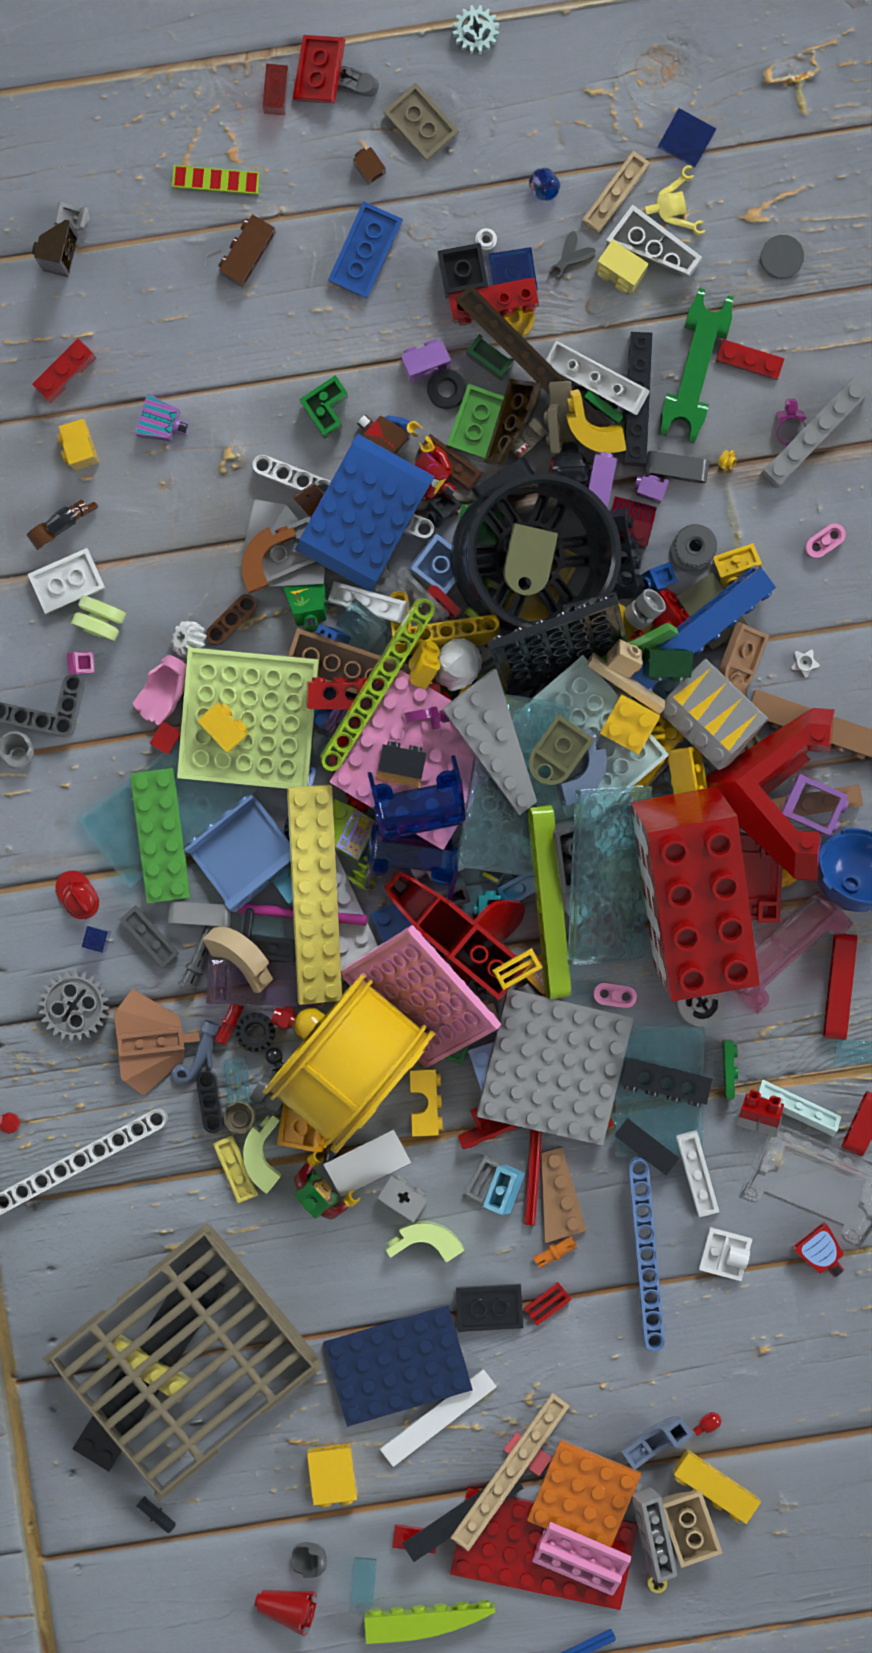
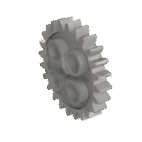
M75 970L73 976H71V973L66 971L65 978L60 973L57 974L58 981L51 978L52 986H44L48 992L40 993V996L45 998V1000L38 1002L39 1005L44 1006V1009L39 1011V1014L46 1015L41 1021H49L46 1029L54 1027L53 1035L55 1036L61 1032V1039L69 1035L70 1041H73L75 1035H77L80 1041L83 1039V1033L88 1038L91 1037L90 1030L97 1033L98 1028L96 1025H104L100 1019L108 1017L103 1011L110 1009L109 1006L104 1005V1002L109 1000V997L102 996L107 990L99 989L101 981L96 984L93 983L95 976L87 979V972L79 976L78 970ZM69 984L76 987V994L74 996H69L66 993V987ZM82 989H85V994L77 1003L79 1009H74L66 1022H63L64 1016L72 1006L69 1003L76 1001ZM87 996L94 999L95 1004L93 1008H87L84 1005V999ZM57 1002L62 1003L64 1006L62 1014H57L54 1011V1005ZM74 1015H79L82 1018L81 1026H75L72 1023Z

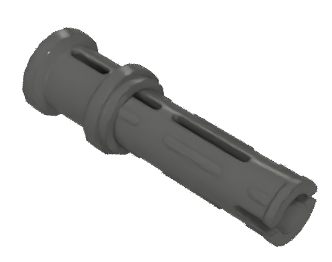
M205 925L192 960L186 964L185 974L182 981L178 982V985L196 992V984L200 975L204 973L202 967L209 953L202 939L213 929L212 927Z

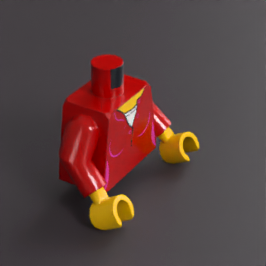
M425 436L428 444L422 445L419 443L423 452L414 465L435 477L422 500L434 499L439 492L450 499L457 489L447 482L452 475L450 461L446 452L436 444H433L429 436Z

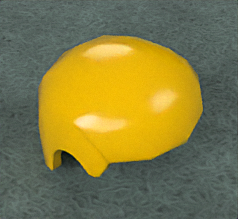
M316 1008L304 1009L295 1018V1033L305 1040L325 1015Z

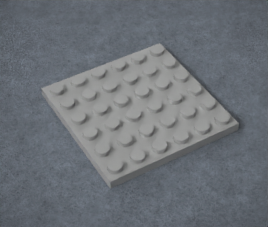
M509 988L505 994L499 1019L501 1025L496 1031L476 1116L603 1146L634 1018L557 999L549 1000L548 997Z

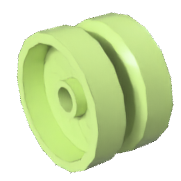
M82 595L78 606L82 610L89 612V616L77 612L74 614L71 624L82 628L83 631L96 637H104L116 641L119 630L109 625L108 622L123 624L127 613Z

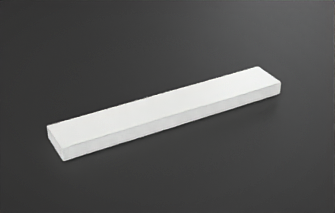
M484 1369L470 1378L472 1391L443 1399L380 1448L393 1467L497 1387Z

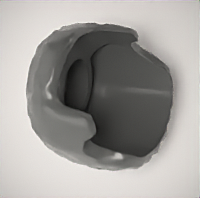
M313 1542L297 1544L292 1552V1567L295 1572L302 1574L303 1578L320 1576L327 1566L325 1550L319 1544Z

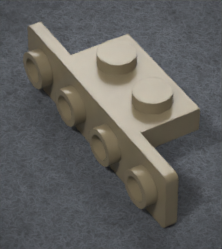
M570 381L549 383L550 406L544 414L545 425H549V433L546 434L547 446L551 447V453H555V455L559 454L564 443L568 441L576 443V437L565 417V414L573 412L569 411L567 399L571 398L569 391H572Z

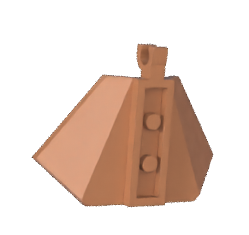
M134 989L130 990L114 1012L120 1077L143 1097L166 1077L175 1066L184 1060V1043L200 1041L199 1032L183 1034L180 1016Z

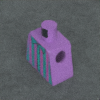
M147 394L135 434L142 438L172 441L174 432L186 436L190 423L179 420L181 413L179 409Z

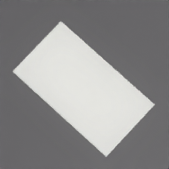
M392 1130L323 1165L340 1196L343 1197L352 1190H357L410 1164L411 1161L395 1131Z

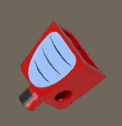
M825 1222L821 1223L792 1246L794 1251L820 1274L828 1269L833 1277H837L844 1271V1268L838 1262L844 1254Z

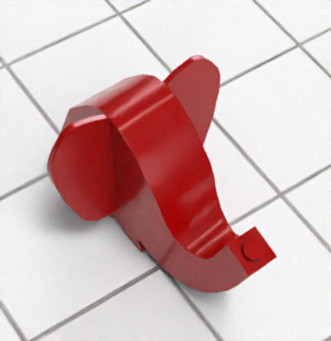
M397 870L384 885L387 894L394 904L425 939L445 954L443 960L451 966L452 970L467 986L473 978L500 1000L510 987L503 990L492 970L517 956L502 942L522 922L525 913L524 904L516 900L496 901L488 905L474 920L451 901L421 882ZM520 960L514 963L513 965L500 971L499 974L502 975L508 972L509 970L522 964L524 961ZM528 966L503 980L504 983L521 975Z

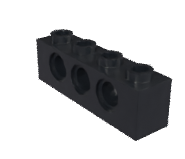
M627 508L609 510L618 531L624 534V536L620 537L621 551L626 552L628 555L627 557L621 556L619 574L612 592H616L618 600L637 598L641 594L642 589L645 588L643 576L639 574V569H641L640 556H636L635 553L637 539L635 535L632 536L631 528L634 527L633 517L628 514ZM621 572H629L632 576L625 577Z
M626 1057L620 1083L625 1085L624 1089L637 1092V1088L646 1090L645 1094L658 1097L660 1093L667 1095L666 1099L679 1102L680 1099L688 1100V1105L701 1107V1104L707 1105L713 1079ZM642 1072L650 1074V1080L646 1084L639 1082L638 1078ZM664 1077H669L672 1082L671 1086L667 1089L660 1087V1081ZM686 1082L691 1083L693 1086L689 1094H684L681 1091L682 1085Z

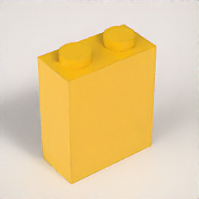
M351 1443L308 1449L307 1457L313 1506L319 1505L320 1508L332 1506V1503L338 1502L341 1505H349L354 1500H357L358 1495Z

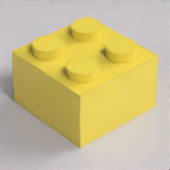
M612 239L599 258L596 271L601 279L605 281L611 280L615 283V287L622 293L626 294L628 292L632 294L645 275L649 264Z

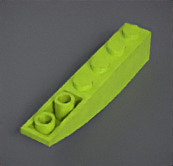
M480 1600L477 1604L457 1602L454 1606L438 1603L434 1607L425 1608V1605L412 1606V1609H403V1607L397 1606L387 1611H382L381 1608L369 1609V1612H365L364 1615L366 1644L413 1641L452 1632L496 1613L495 1602L490 1603V1600Z

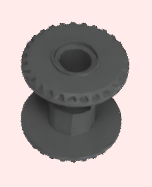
M691 524L682 528L671 544V555L674 562L680 568L687 571L703 569L714 558L717 551V540L714 533L706 526L700 524ZM689 544H696L699 551L693 552L689 548Z

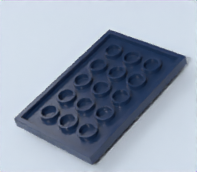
M449 1305L323 1341L347 1427L473 1390Z

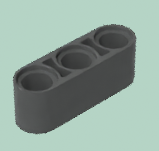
M648 451L644 473L657 477L707 483L710 461L689 456Z

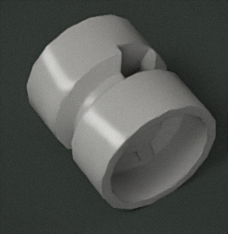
M646 589L625 608L624 612L626 619L632 626L643 630L665 611L666 606L663 598L656 591Z

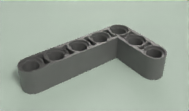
M69 674L63 679L55 714L0 702V706L5 708V715L0 718V722L68 737L75 730L85 683L80 676L75 674ZM71 679H77L79 682V686L75 690L69 689L68 683ZM66 700H72L74 703L71 711L64 710L63 706ZM21 711H24L27 715L23 723H19L16 719L17 714ZM41 716H46L48 724L40 728L38 726V719ZM62 721H67L69 723L68 731L60 732L59 724Z

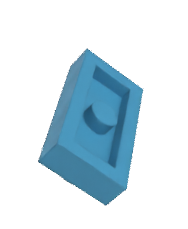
M533 869L497 888L502 900H516L520 902L535 894Z

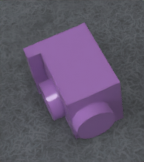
M648 474L647 477L638 476L634 488L638 489L636 495L660 504L669 480L665 479L662 483L659 482L660 478Z

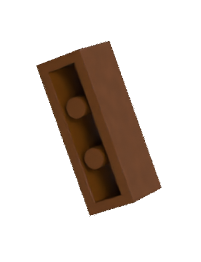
M253 214L250 219H245L241 226L242 232L240 236L232 240L229 247L231 251L228 256L224 255L218 265L222 276L242 288L276 233L275 227Z

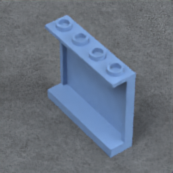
M253 795L243 797L238 802L239 805L236 808L226 811L221 816V820L216 824L212 823L204 830L205 833L200 837L196 836L188 842V846L184 849L190 853L225 900L224 904L233 912L238 911L291 868L289 839L258 798Z

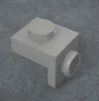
M60 201L57 203L53 224L58 225L64 220H70L76 231L82 230L89 222V208H79Z

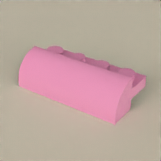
M550 1522L547 1529H544L532 1562L613 1596L621 1583L625 1570L630 1564L631 1556Z

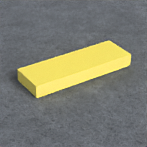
M234 1135L214 1142V1148L238 1204L258 1196L259 1194L254 1182L246 1171L244 1159Z

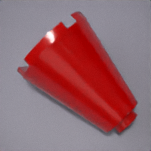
M263 1590L261 1594H257L254 1606L257 1607V1612L299 1635L306 1636L307 1632L304 1630L306 1627H311L317 1603L313 1602V1597L317 1598V1593L313 1591Z

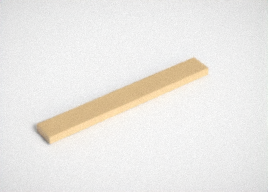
M552 1393L452 1534L450 1537L467 1551L470 1550L570 1405Z

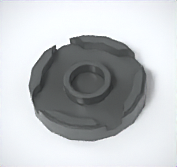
M777 235L770 238L761 251L762 266L770 276L777 279H786L793 276L800 270L804 262L802 245L789 235Z

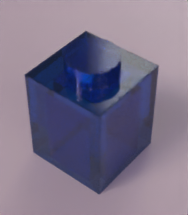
M91 925L87 926L82 947L102 953L106 952L111 931Z

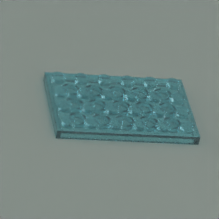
M632 1025L615 1096V1133L626 1118H628L676 1156L682 1158L676 1135L697 1130L702 1147L703 1104H701V1107L688 1105V1100L680 1099L679 1102L666 1099L667 1095L660 1093L658 1097L645 1094L646 1090L637 1088V1092L624 1089L625 1085L621 1084L620 1080L626 1057L703 1076L704 1027ZM642 1072L638 1078L639 1082L642 1084L648 1083L650 1074ZM669 1077L662 1078L660 1087L663 1089L669 1088L672 1083ZM689 1082L684 1083L681 1087V1091L684 1094H689L693 1089L692 1084ZM615 1136V1157L640 1156Z

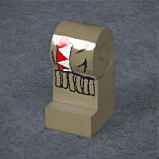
M534 418L521 432L510 453L517 460L523 458L546 437L548 431Z

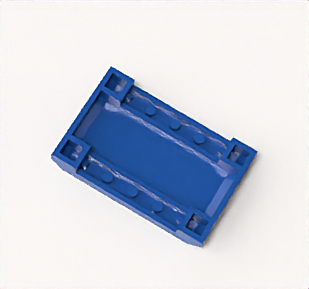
M357 434L299 539L295 550L372 592L435 476Z

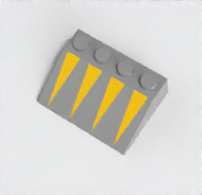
M704 659L692 671L691 678H685L665 699V708L661 712V715L718 770L728 767L769 719L707 659Z

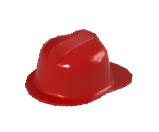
M74 870L64 872L58 877L55 891L67 912L77 919L92 917L99 908V897L87 877L83 873Z

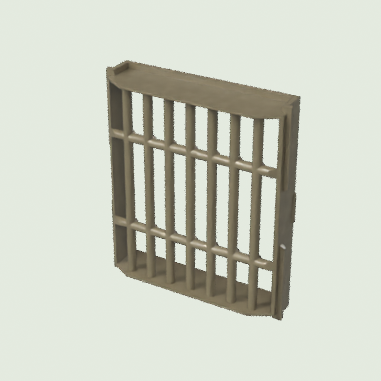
M208 1223L148 1271V1276L142 1281L135 1283L118 1297L116 1303L107 1310L102 1309L43 1357L47 1365L52 1364L155 1491L154 1496L159 1502L217 1455L218 1448L260 1413L265 1415L323 1366L313 1349L211 1224L208 1225ZM205 1235L213 1247L177 1276L169 1264ZM219 1254L226 1262V1265L191 1293L184 1282ZM163 1271L171 1282L105 1335L97 1324L153 1277ZM233 1271L240 1282L205 1310L198 1299ZM247 1288L254 1299L219 1327L212 1319V1316ZM177 1289L185 1299L119 1352L111 1342ZM261 1305L268 1316L233 1344L225 1334ZM191 1306L198 1314V1317L133 1369L125 1359ZM275 1322L282 1333L247 1361L239 1350ZM205 1323L212 1331V1334L153 1383L146 1386L139 1376ZM90 1330L98 1342L66 1368L58 1356ZM288 1339L296 1350L260 1378L253 1367ZM219 1340L226 1351L167 1400L160 1403L153 1393ZM105 1348L112 1359L80 1385L72 1374ZM303 1356L309 1364L273 1393L267 1384ZM233 1357L240 1368L181 1417L174 1420L167 1410ZM119 1365L126 1376L94 1402L86 1391ZM247 1374L254 1385L195 1434L188 1437L181 1427ZM133 1382L140 1393L108 1419L100 1408ZM259 1391L265 1396L266 1400L203 1453L195 1446L196 1443ZM147 1400L155 1410L122 1436L114 1425L143 1401ZM161 1417L168 1427L140 1451L135 1453L128 1443L157 1418ZM175 1434L182 1444L153 1469L149 1470L142 1460L170 1436ZM189 1451L194 1460L162 1486L156 1477L184 1453Z

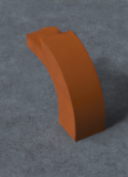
M287 526L275 530L276 534L272 535L268 527L259 532L250 541L242 559V576L248 594L269 587L263 572L264 557L273 547L296 538L293 527L289 529Z

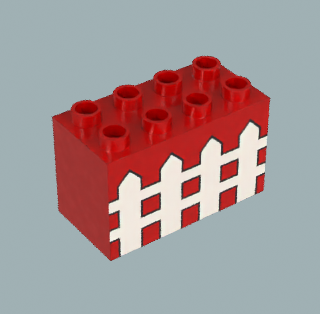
M717 787L630 802L653 963L671 1001L760 986L738 817Z

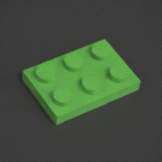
M468 384L447 446L485 459L504 396Z

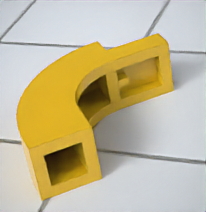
M579 390L569 391L571 398L567 399L569 411L573 412L565 414V417L574 436L584 446L594 451L607 453L625 451L626 444L621 425L597 427L590 424L585 418Z

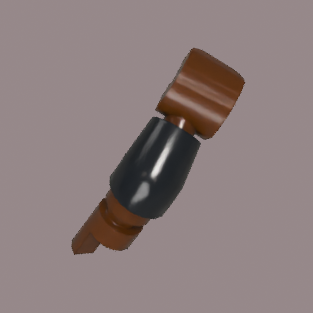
M83 500L74 503V506H65L55 512L46 523H41L27 533V537L35 549L39 550L48 542L53 541L57 535L75 525L80 517H84L96 510L98 504L92 502L87 505Z

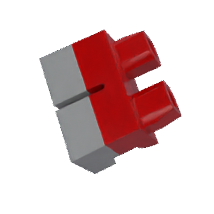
M750 1090L749 1094L746 1093L736 1126L756 1131L760 1118L758 1132L777 1137L784 1108L781 1098L771 1096L768 1100L761 1098L759 1091Z

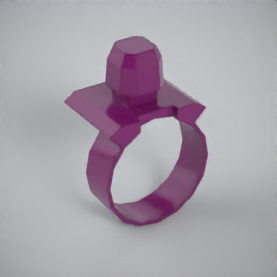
M794 398L785 401V411H778L776 413L780 420L776 427V434L780 442L785 446L789 443L782 441L778 435L779 427L784 421L796 418L803 422L806 427L804 423L806 416L803 411L798 410V403Z
M437 706L404 713L406 723L430 718L433 730L441 728L440 722L446 723L450 721L443 710H439L440 713H438Z

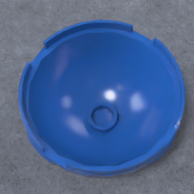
M860 828L843 829L840 833L829 836L820 849L817 883L825 897L843 910L853 912H868L872 910V831Z

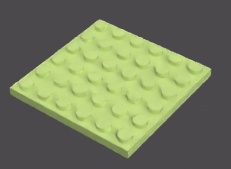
M188 647L177 778L285 789L308 786L315 709L306 708L307 681H312V677H318L319 659ZM217 702L227 704L233 711L231 715L236 720L240 719L248 727L246 731L249 734L229 753L198 722Z

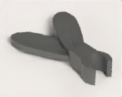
M575 231L570 232L565 240L562 259L550 268L549 273H552L553 269L560 271V274L556 275V279L562 276L563 271L568 265L586 261L596 252L594 248L590 247L575 251L577 244V234Z

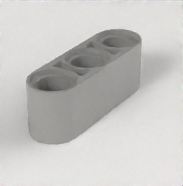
M169 901L168 923L231 927L232 911L225 904Z

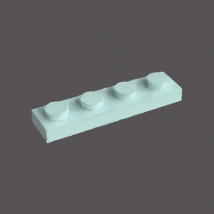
M762 1080L759 1084L758 1091L761 1094V1098L768 1100L771 1096L781 1098V1103L784 1104L782 1113L833 1137L837 1133L841 1116L765 1080Z

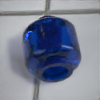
M549 168L535 170L529 179V187L537 199L549 201L558 195L561 184L554 172Z

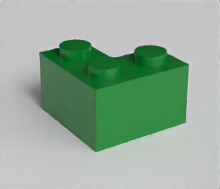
M335 375L299 400L324 439L342 428V423L332 408L347 399L348 393Z

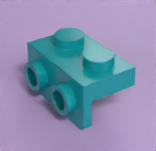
M483 891V895H478V904H474V917H478L487 907L488 900H501V895H496V891Z

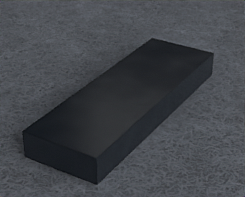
M626 1118L614 1134V1136L665 1175L670 1172L680 1159L628 1118Z

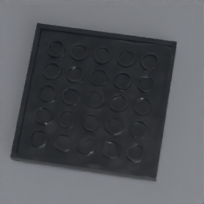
M607 596L601 598L597 603L581 605L572 612L559 613L550 620H540L533 626L518 628L511 634L505 636L498 635L487 643L506 697H510L552 682L582 655L587 660L592 653L599 657L606 655L619 639L627 642L618 600L616 596Z

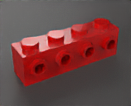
M534 277L476 289L503 317L513 316L514 312L523 310V313L533 312L536 310V307H540ZM463 292L448 294L453 321L455 324L459 323V326L469 325L474 320L455 301Z

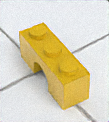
M436 1068L410 1069L411 1093H422L428 1099V1106L424 1111L411 1114L412 1136L439 1135L438 1130H443L442 1117H438V1108H442L441 1095H437V1086H441V1074L436 1073Z

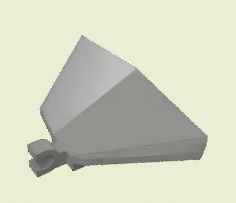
M254 500L242 550L243 555L250 541L262 530L269 527L272 533L281 527L299 521L287 505ZM315 562L268 584L269 587L324 584L326 567Z

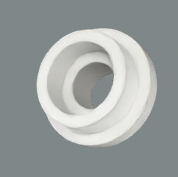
M484 228L476 234L475 242L476 244L481 243L482 250H491L497 243V236L493 230ZM489 237L490 242L484 243L482 238Z

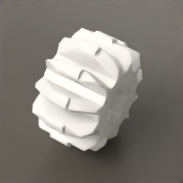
M181 621L180 626L175 627L176 632L172 634L174 638L171 643L174 644L173 651L177 655L187 658L188 647L202 648L205 646L204 640L207 637L204 635L205 629L200 624H197V622Z

